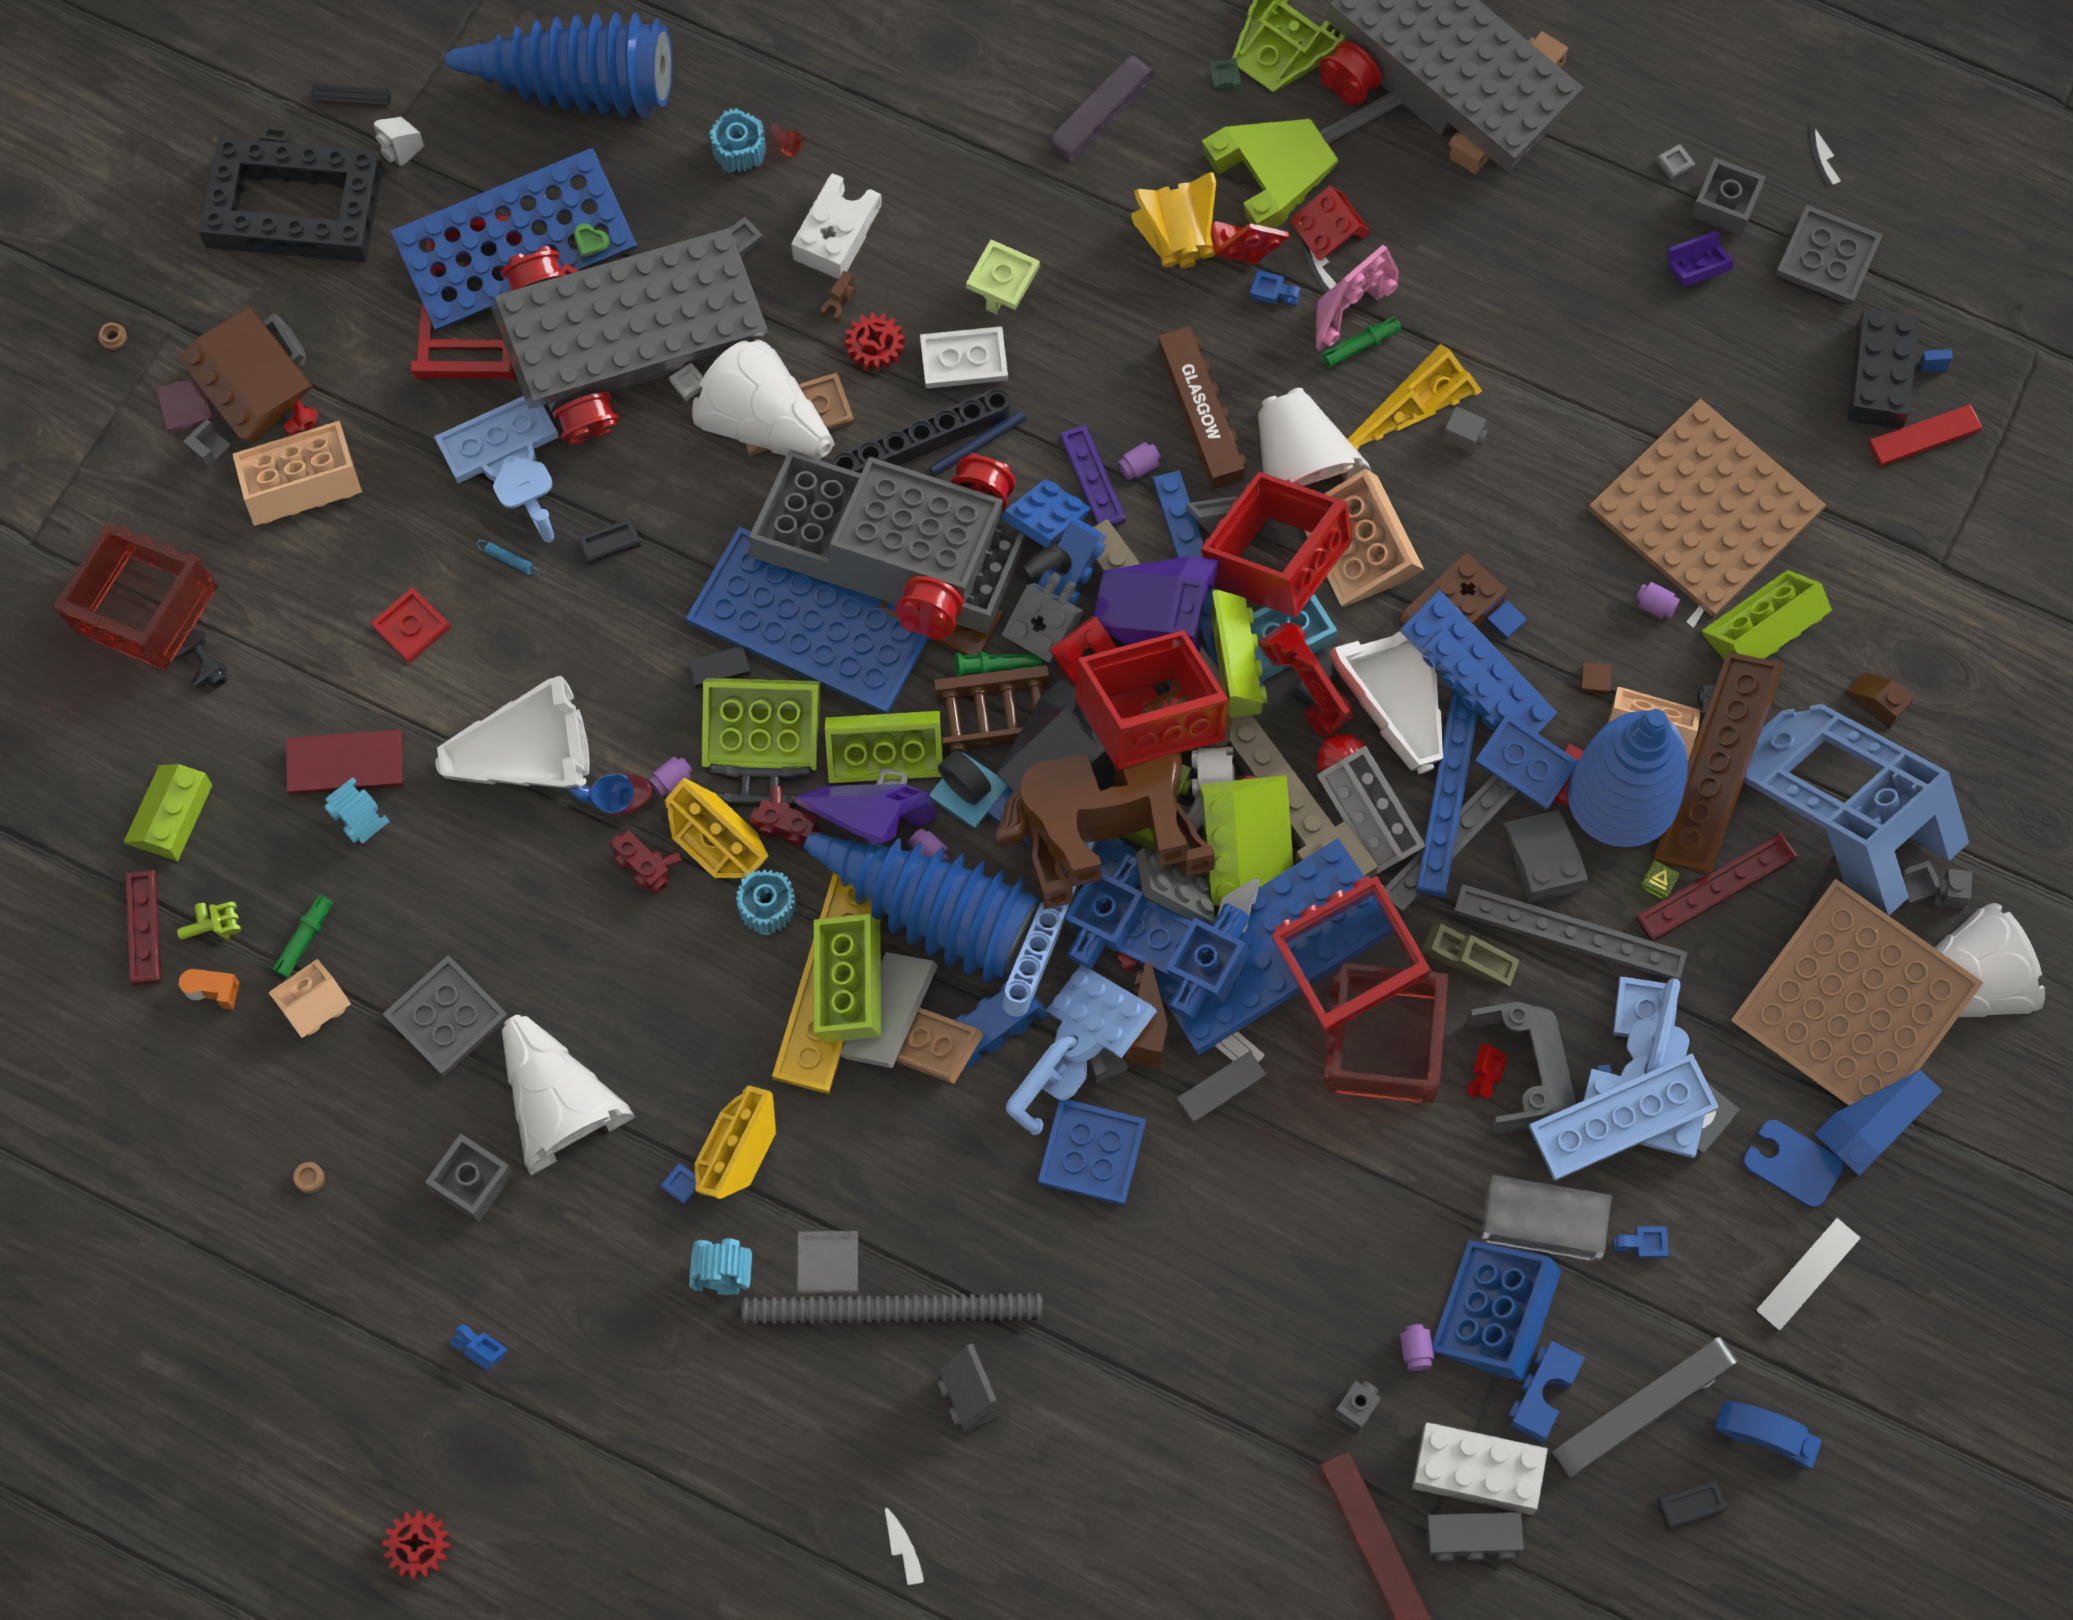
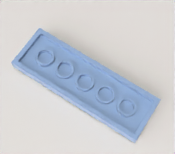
M1690 1054L1536 1121L1528 1127L1554 1181L1711 1113L1717 1110L1719 1106L1693 1054Z

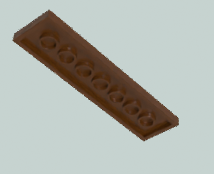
M1727 652L1688 761L1687 781L1678 814L1672 825L1662 834L1654 855V860L1657 863L1707 875L1711 874L1784 669L1781 662Z

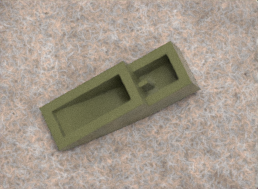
M1442 923L1430 928L1421 953L1457 970L1506 987L1511 985L1520 961L1473 935L1464 936Z

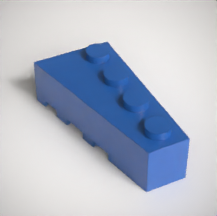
M1006 982L1001 986V992L992 998L990 996L984 998L976 1005L977 1009L969 1015L963 1014L955 1019V1021L979 1029L984 1034L962 1072L982 1060L983 1056L981 1053L985 1050L987 1053H990L1004 1046L1007 1041L1006 1037L1009 1035H1022L1030 1030L1029 1025L1036 1018L1039 1017L1041 1021H1044L1050 1017V1014L1046 1011L1036 994H1034L1026 1014L1019 1017L1010 1016L1004 1011L1002 1006ZM1012 996L1015 1000H1022L1019 996Z

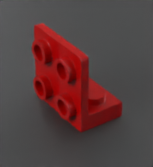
M1331 185L1290 219L1291 224L1319 261H1323L1354 234L1364 239L1371 233L1343 192Z
M1215 221L1211 225L1210 235L1215 255L1226 257L1230 260L1245 261L1249 264L1261 262L1266 255L1278 249L1283 242L1289 239V233L1286 231L1254 224L1239 227Z

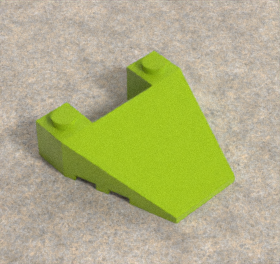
M1253 0L1231 63L1273 93L1317 68L1320 61L1325 56H1332L1335 46L1345 39V36L1327 20H1325L1321 27L1317 26L1286 4L1288 0Z
M1311 119L1229 126L1202 140L1204 155L1218 175L1242 161L1245 163L1263 190L1243 203L1246 218L1250 224L1272 229L1282 225L1288 219L1291 211L1305 200V196L1314 186L1316 187L1338 163L1337 157Z

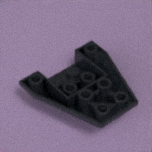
M1059 680L1039 698L997 773V776L1013 793L1021 787L1022 777L1031 766L1042 761L1087 754L1099 790L1115 783V765L1075 700L1076 687Z

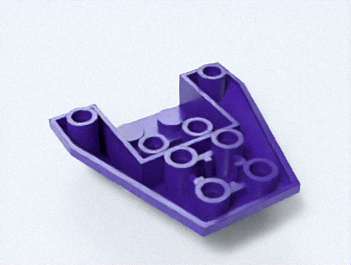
M1187 556L1104 570L1094 616L1098 618L1108 635L1127 645L1185 630L1200 654L1202 644L1197 640L1207 589H1214L1219 561Z
M905 784L822 786L795 799V803L804 807L807 811L813 812L855 835L864 837L868 843L881 845L896 837L899 817L907 819L908 823L914 826H924L926 823L937 818V812L929 792Z

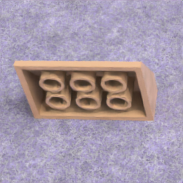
M340 421L233 453L244 501L254 526L262 523L267 524L288 515H296L301 511L313 507H321L342 498H350L362 492Z
M1364 469L1325 493L1328 496L1347 502L1352 532V542L1327 575L1342 607L1400 585L1424 570L1377 475ZM1305 531L1307 537H1309L1311 532Z

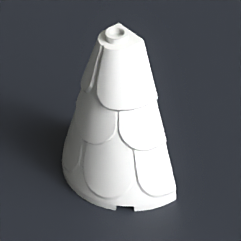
M755 339L754 342L743 340L731 346L715 360L699 384L703 389L700 397L694 398L692 416L694 424L701 427L702 430L734 438L743 443L771 449L772 453L787 456L788 452L792 451L817 460L826 456L835 445L832 436L814 405L806 399L797 381L790 375L777 352L760 339Z
M1400 631L1393 636L1363 645L1356 641L1332 649L1328 655L1337 672L1357 697L1363 709L1381 729L1380 734L1411 771L1417 770L1418 774L1434 769L1433 763L1443 758L1441 710L1438 709L1437 674L1435 673V668L1429 667L1423 661V655Z
M562 676L549 678L520 698L510 701L484 720L476 721L437 747L438 758H436L435 763L438 773L446 779L491 785L499 782L522 786L539 785L568 789L585 785L587 781L583 776L589 775L590 765L587 736L580 710H576V707L570 701L574 699V695Z
M1991 903L1977 909L1951 935H1947L1935 947V949L1984 982L1959 1017L2027 1014L2040 1010L2044 1005L2045 987L2038 984V978L2042 975L2034 949L2018 921L2010 912L2002 913L2000 911L2002 907L1999 904Z
M515 1015L506 1020L504 1023L505 1027L502 1029L508 1082L512 1085L515 1115L519 1123L524 1163L530 1175L557 1161L554 1156L555 1152L596 1129L606 1125L610 1132L635 1118L628 1104L602 1084L590 1070L568 1054L566 1047L526 1016Z

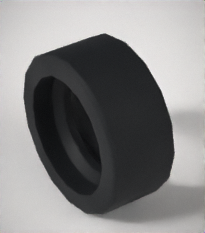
M953 751L938 765V771L948 786L961 799L971 805L978 804L991 791V784L984 773L971 759L959 751Z

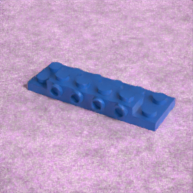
M1441 590L1435 592L1399 629L1408 641L1423 655V661L1429 667L1435 668L1443 676L1442 680L1451 689H1455L1462 696V701L1467 707L1472 710L1475 709L1482 717V722L1489 729L1496 730L1504 716L1508 713L1538 734L1558 713Z

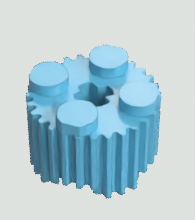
M735 108V111L729 109V112L725 110L724 114L719 117L720 120H716V124L712 125L713 129L710 131L714 159L717 160L718 164H721L723 170L729 173L735 170L740 172L741 169L746 171V168L752 169L751 166H760L764 160L763 154H765L766 149L761 120L755 119L754 115L750 117L749 113L744 114V111H739L738 108Z
M352 777L326 798L327 804L324 807L335 821L338 819L343 821L346 825L343 831L354 844L357 841L363 844L390 821L385 815L382 818L376 813L378 805L364 789L361 792L357 791L354 787L357 785V781Z
M766 869L762 873L759 870L757 872L752 870L751 875L746 874V879H741L742 886L739 885L736 897L741 920H744V924L748 925L749 929L754 928V931H758L761 935H770L775 933L776 929L781 931L782 926L787 927L786 923H790V918H794L796 913L794 889H792V883L788 880V877H784L782 872L780 874L777 871L773 873L772 870L766 872ZM765 898L767 901L771 899L769 903H761V900Z
M723 1239L721 1244H712L705 1240L695 1241L691 1254L689 1287L695 1291H703L704 1286L705 1288L718 1290L719 1295H738L739 1288L747 1289L750 1285L751 1249L739 1247L740 1241L734 1239Z

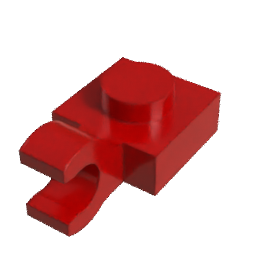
M1481 1044L1473 1072L1478 1076L1470 1083L1467 1090L1468 1095L1475 1099H1478L1479 1095L1489 1099L1492 1095L1493 1083L1500 1084L1508 1056L1490 1044Z

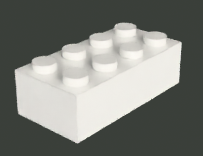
M1426 1422L1422 1431L1412 1489L1533 1515L1538 1507L1548 1448Z

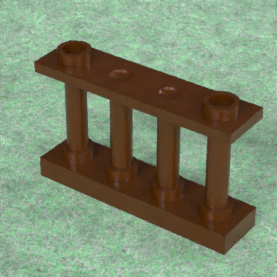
M1048 666L935 679L936 701L943 700L946 702L950 737L942 738L944 753L951 754L953 751L965 753L967 750L1014 744L1023 727L1018 728L1013 693L1016 690L1024 689L1030 691L1034 709L1039 698L1042 696V689L1049 686ZM999 693L1002 695L1007 729L990 731L985 699L988 694ZM971 696V698H974L979 733L962 735L957 700L962 697Z

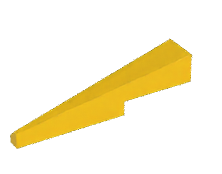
M1440 344L1347 440L1358 450L1359 446L1369 441L1382 439L1383 435L1393 430L1406 428L1436 414L1437 410L1448 405H1456L1460 403L1461 399L1472 394L1477 395L1482 390L1470 373L1464 370L1450 349Z

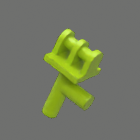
M226 902L217 906L214 904L209 905L210 919L208 918L206 904L198 903L194 905L197 923L177 929L181 940L214 930L216 934L224 939H229L230 935L241 931L240 926L236 923L239 919L238 914L234 913L236 903Z

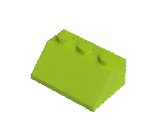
M180 764L159 765L124 843L178 862L212 788V783L206 773Z

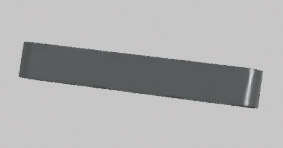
M1720 1336L1564 1442L1552 1453L1568 1476L1572 1478L1701 1390L1702 1388L1700 1387L1709 1384L1730 1370L1739 1361Z

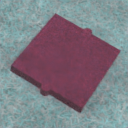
M194 378L185 381L177 380L174 384L156 388L168 432L186 427L191 429L194 425L203 423L206 419L208 421L213 420L207 396Z

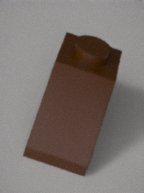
M1864 672L1846 691L1849 697L1888 729L1902 717L1915 698L1893 679Z

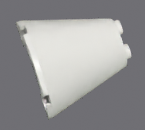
M1295 388L1288 394L1278 398L1276 396L1268 397L1262 402L1263 408L1258 413L1263 473L1305 486L1341 473L1344 481L1364 469L1371 472L1367 461L1310 396L1304 393L1303 388Z

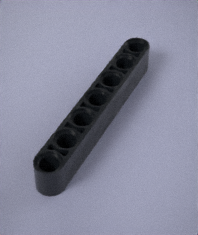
M1003 389L989 390L840 452L834 457L832 464L839 467L848 466L852 468L851 471L862 474L867 463L865 458L875 456L879 460L899 466L1005 420L1010 414L1009 395ZM996 403L1003 405L1001 408L992 407ZM969 414L978 415V417L973 419L968 418L966 416ZM945 424H950L953 426L950 429L941 428V426ZM918 435L928 436L926 439L919 440L916 438ZM895 445L903 447L900 450L890 449L892 446Z

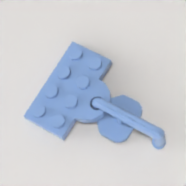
M522 396L434 436L457 483L484 472L490 480L495 481L493 489L500 503L507 508H516L524 504L542 539L548 543L553 541L554 533L548 518L549 512L546 509H541L536 498L550 491L552 479L545 465L536 462L534 449L559 438L558 432L543 405L528 409L525 398Z
M1081 965L1046 1010L1051 1016L1062 1022L1057 1030L1055 1043L1048 1048L1006 1105L1007 1113L1022 1127L1030 1131L1032 1135L1041 1133L1043 1121L1040 1118L1034 1119L1025 1110L1041 1089L1058 1100L1069 1099L1086 1079L1087 1060L1096 1056L1103 1048L1122 1058L1157 1012L1149 1003Z
M1670 979L1659 993L1662 1005L1658 1022L1640 1019L1632 1025L1628 1037L1627 1050L1633 1060L1625 1066L1621 1076L1591 1069L1583 1101L1686 1056L1689 1037L1683 1029L1672 1026L1680 991L1678 979ZM1705 1115L1640 1144L1694 1158Z

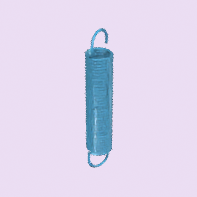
M488 542L485 550H482L486 554L527 575L530 574L529 572L532 568L539 572L537 568L533 567V563L491 542Z

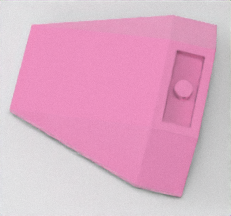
M1382 245L1318 300L1316 309V349L1319 351L1327 345L1329 347L1332 346L1339 339L1343 310L1351 303H1356L1365 291L1378 301L1384 295L1389 296L1397 288L1399 270L1386 246Z

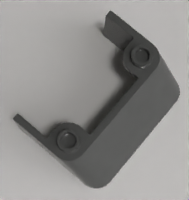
M1513 1002L1472 1009L1466 1022L1467 1029L1504 1023L1513 1032H1528L1540 1086L1529 1088L1522 1097L1524 1112L1495 1117L1490 1129L1491 1135L1529 1129L1528 1126L1576 1104L1557 1019L1554 1013L1547 1008Z

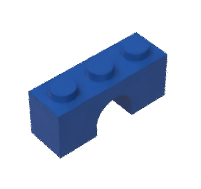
M1079 519L1070 521L1057 547L1069 554L1072 561L1071 569L1067 574L1061 573L1054 568L1046 570L1038 585L1045 588L1053 573L1061 575L1054 594L1060 597L1068 582L1075 583L1076 587L1069 600V603L1075 606L1081 596L1078 591L1082 583L1086 584L1093 573L1091 566L1094 560H1098L1105 550L1106 545L1103 542L1107 535Z
M1551 1341L1548 1348L1542 1346L1534 1363L1539 1365L1535 1375L1528 1374L1521 1388L1526 1391L1522 1402L1515 1401L1508 1415L1513 1418L1510 1428L1543 1444L1559 1411L1544 1401L1542 1390L1545 1386L1551 1384L1559 1385L1569 1390L1585 1357L1554 1341Z

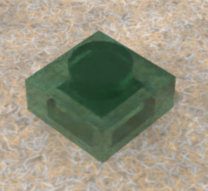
M1236 58L1210 61L1209 68L1214 90L1240 87L1241 80Z

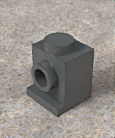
M1948 869L1943 878H1938L1941 888L1934 896V907L1963 910L1971 900L1972 871Z
M1355 1381L1337 1407L1334 1416L1360 1432L1381 1400V1397L1377 1395L1379 1390L1367 1381H1363L1362 1384ZM1361 1397L1366 1401V1405L1362 1407L1357 1406L1355 1399Z

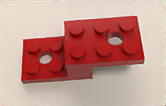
M1096 616L1086 620L1048 649L1074 687H1076L1078 658H1081L1082 652L1086 648H1090L1093 654L1117 648ZM1148 686L1108 698L1120 718L1126 719L1140 715L1159 695L1153 686Z

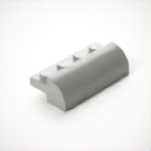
M1366 746L1317 774L1343 820L1378 865L1376 874L1426 846Z

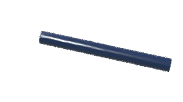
M1022 410L1017 411L929 466L930 472L933 476L938 475L963 457L968 456L1026 420L1024 412Z

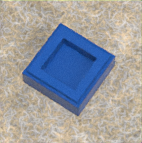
M1951 350L1924 351L1918 363L1919 373L1947 371L1953 359Z
M1506 601L1487 618L1486 622L1507 641L1527 622V618L1509 601Z
M679 1163L661 1184V1188L685 1206L696 1192L695 1174Z

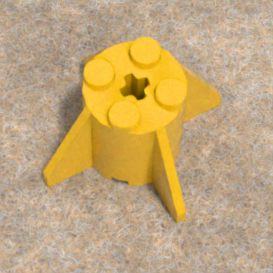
M1209 172L1190 183L1178 184L1179 189L1170 190L1169 186L1157 191L1145 189L1134 191L1141 209L1131 214L1133 224L1158 253L1163 267L1179 264L1181 269L1190 268L1196 265L1195 260L1200 258L1206 259L1215 255L1210 235L1216 180L1213 172Z

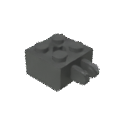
M1053 573L1045 588L1036 583L1026 586L1002 633L1004 637L1049 663L1056 660L1048 649L1072 632L1083 614V610L1069 603L1076 587L1075 583L1068 582L1060 597L1054 594L1061 575ZM1040 618H1044L1043 624L1046 625V627H1043L1041 625Z

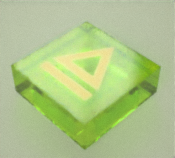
M1654 860L1640 887L1665 900L1668 898L1680 873Z

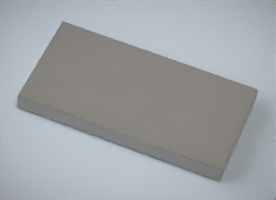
M886 952L881 962V1037L846 1040L840 1055L848 1060L893 1068L938 965L932 960Z

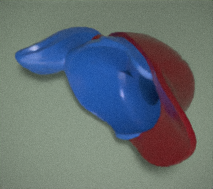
M616 773L601 777L591 788L583 785L569 788V792L581 802L595 804L597 808L607 815L625 816L636 813L649 800L652 789L648 781L642 776Z

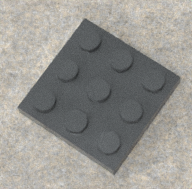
M1806 205L1777 269L1776 276L1852 306L1883 235Z
M449 955L383 1013L384 1018L442 1077L448 1074L509 1018L508 1014Z

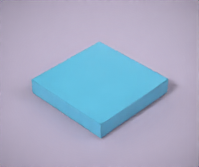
M962 752L987 777L991 784V791L978 804L971 805L961 799L942 778L930 793V797L934 803L976 830L987 816V811L1008 786L996 774Z

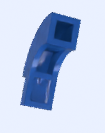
M1734 1401L1723 1402L1715 1426L1716 1430L1735 1441L1752 1443L1768 1448L1803 1468H1813L1822 1442L1819 1438L1808 1433L1807 1427L1792 1419L1760 1407Z

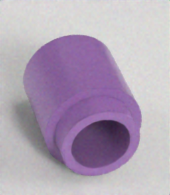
M1144 442L1122 455V459L1118 461V466L1127 480L1138 479L1158 467V460L1161 456L1153 444L1148 445Z
M1650 582L1648 586L1643 584L1636 597V600L1640 601L1638 607L1661 619L1665 617L1669 620L1680 602V599L1674 597L1675 593L1653 582Z
M672 757L652 773L653 777L648 782L654 791L663 798L669 795L683 778L691 780L689 773L692 772V769L683 758L678 760L676 757Z
M923 828L916 831L907 842V846L912 851L922 841L923 855L931 857L941 847H944V861L948 862L950 859L948 857L950 850L930 831L926 832Z
M1422 1324L1406 1326L1405 1331L1400 1333L1403 1360L1407 1364L1408 1370L1420 1371L1431 1368V1361L1434 1360L1430 1330L1424 1329Z

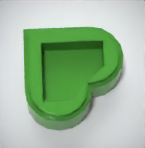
M586 223L576 227L574 236L582 259L602 253L608 248L609 239L604 231L594 230L590 224Z

